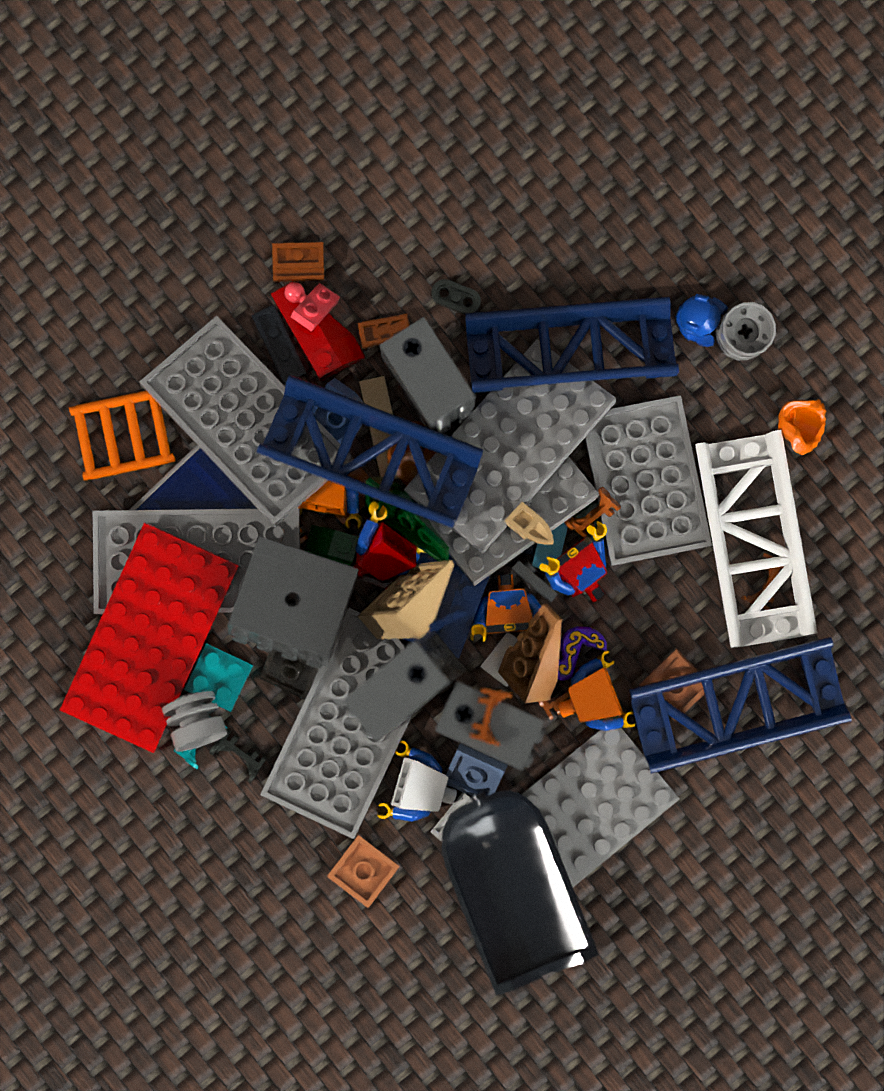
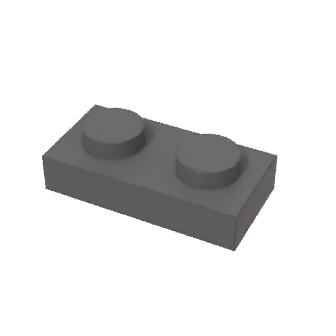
M518 560L511 570L549 603L558 595L551 588L547 578L541 580L535 575L537 570L527 561L522 564Z

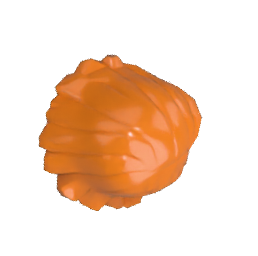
M816 399L815 401H788L782 406L778 416V430H782L783 438L791 443L792 449L796 453L805 455L816 448L821 441L826 424L825 413L827 411L825 405L821 403V400Z

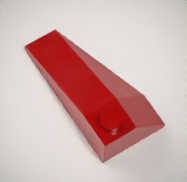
M287 285L271 293L272 298L321 382L365 358L353 334L329 313L311 332L291 318L293 311L300 302L292 303L286 299L284 292Z

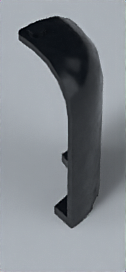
M511 790L495 792L490 795L483 791L471 796L472 802L462 805L450 814L442 831L441 850L445 867L496 996L516 990L541 979V976L551 972L556 973L599 955L549 826L540 810L527 797Z

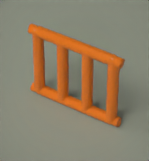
M147 391L69 407L71 416L75 418L85 467L83 472L84 481L176 461L174 454L170 453L161 406ZM149 400L160 455L145 458L134 403ZM119 406L125 407L135 456L134 461L120 463L109 410ZM99 411L110 466L95 469L84 414Z

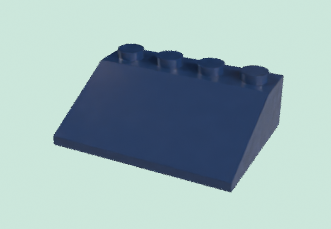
M420 552L419 555L421 557L416 564L439 561L426 552ZM449 555L448 561H451L454 566L435 620L429 625L430 629L426 634L435 630L459 660L490 575L474 586ZM400 638V639H403V640H406V641L412 643V642H414L415 640H417V639H419V638H409V639H408V638Z

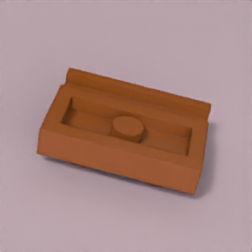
M323 242L272 243L273 282L324 281Z

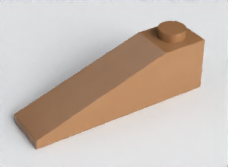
M548 604L542 605L530 620L528 629L520 633L516 644L506 650L498 673L524 703L550 700L558 680L562 619Z

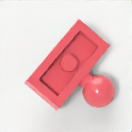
M297 282L288 284L284 292L288 301L292 303L300 302L293 311L291 318L311 332L340 299L337 294L321 283L309 295L305 294L304 287Z

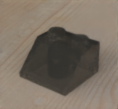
M272 649L269 652L260 679L305 700L320 669L307 665V661L300 658L296 660L287 659L281 656L282 652Z

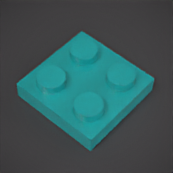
M206 643L184 690L190 693L213 691L216 699L211 703H217L219 707L232 712L253 665Z

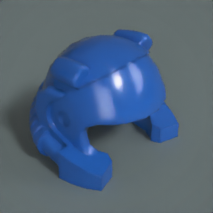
M696 294L694 297L687 299L678 309L676 318L679 331L686 340L696 342L699 346H714V337L710 333L717 328L721 315L726 312L728 307L715 297L711 299L709 296Z

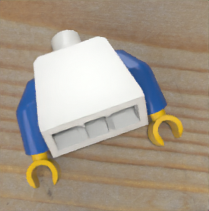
M401 740L399 743L405 745L406 750L403 753L395 751V754L399 757H404L393 799L391 805L389 803L378 805L385 806L388 809L387 815L378 814L377 816L381 819L393 816L394 819L413 822L428 817L431 811L438 812L442 802L453 804L457 792L455 789L446 787L448 776L442 774L441 765L431 754L415 747L411 749L405 741Z

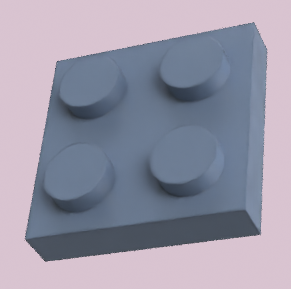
M460 743L446 773V776H448L447 785L470 796L483 791L487 795L493 794L502 779L507 764Z

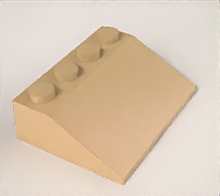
M451 561L416 564L408 574L399 575L358 615L359 619L376 639H409L424 636L430 629L429 625L435 620L454 564Z

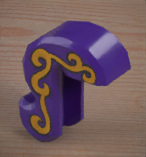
M581 626L567 630L560 641V651L563 658L559 660V681L572 678L581 645L607 651V642L600 632L590 627Z

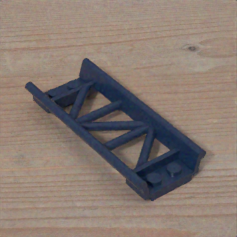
M670 297L465 313L472 392L499 391L508 387L643 376L646 378L677 376L679 374V365L675 360L670 320ZM639 320L642 347L612 322ZM580 325L553 367L549 328ZM600 326L644 363V366L605 369ZM538 329L543 371L498 332ZM590 329L594 370L562 373ZM500 349L530 375L503 378Z
M289 375L282 401L263 444H259L256 453L453 528L475 478L484 449ZM314 405L351 419L332 464L313 413ZM306 424L321 466L293 456ZM361 424L390 434L383 441L343 465ZM397 444L379 488L347 476ZM408 445L429 501L427 507L389 493ZM420 446L447 456L435 487Z
M832 638L816 640L629 689L631 706L650 773L668 770L852 721L841 693L831 651L834 647ZM800 657L808 691L771 664ZM745 672L724 729L712 680ZM764 673L809 704L813 709V713L775 722ZM754 679L765 725L734 733ZM702 683L714 734L666 701L663 693ZM668 715L705 741L676 749Z

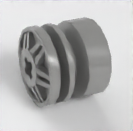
M744 302L734 306L721 317L716 328V341L720 350L726 356L735 360H749L760 355L769 348L776 335V323L772 314L764 306L755 302ZM741 329L749 333L745 339L743 335L738 334V331Z
M213 691L187 694L162 708L164 716H172L166 721L168 726L180 725V728L171 733V738L177 752L202 747L228 734L221 716H209L219 709L217 703H211L216 699Z

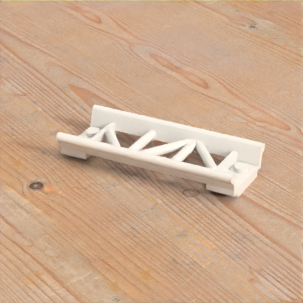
M782 430L772 431L765 435L712 444H695L731 648L817 634ZM766 466H771L778 505L726 513ZM748 470L719 505L714 475ZM780 515L785 547L736 526L732 522ZM724 531L779 556L729 564ZM784 566L744 614L738 615L732 575ZM791 576L795 605L760 611L788 577Z

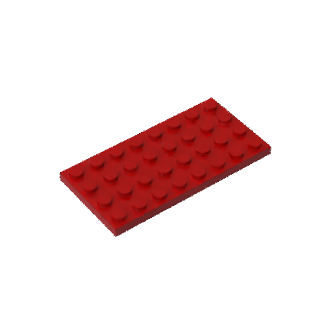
M144 522L60 711L154 753L167 726L166 721L171 717L164 716L162 708L180 697L239 565Z

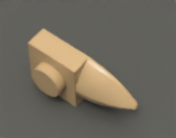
M523 502L505 520L506 525L524 540L527 538L533 542L545 545H553L554 543L548 524Z

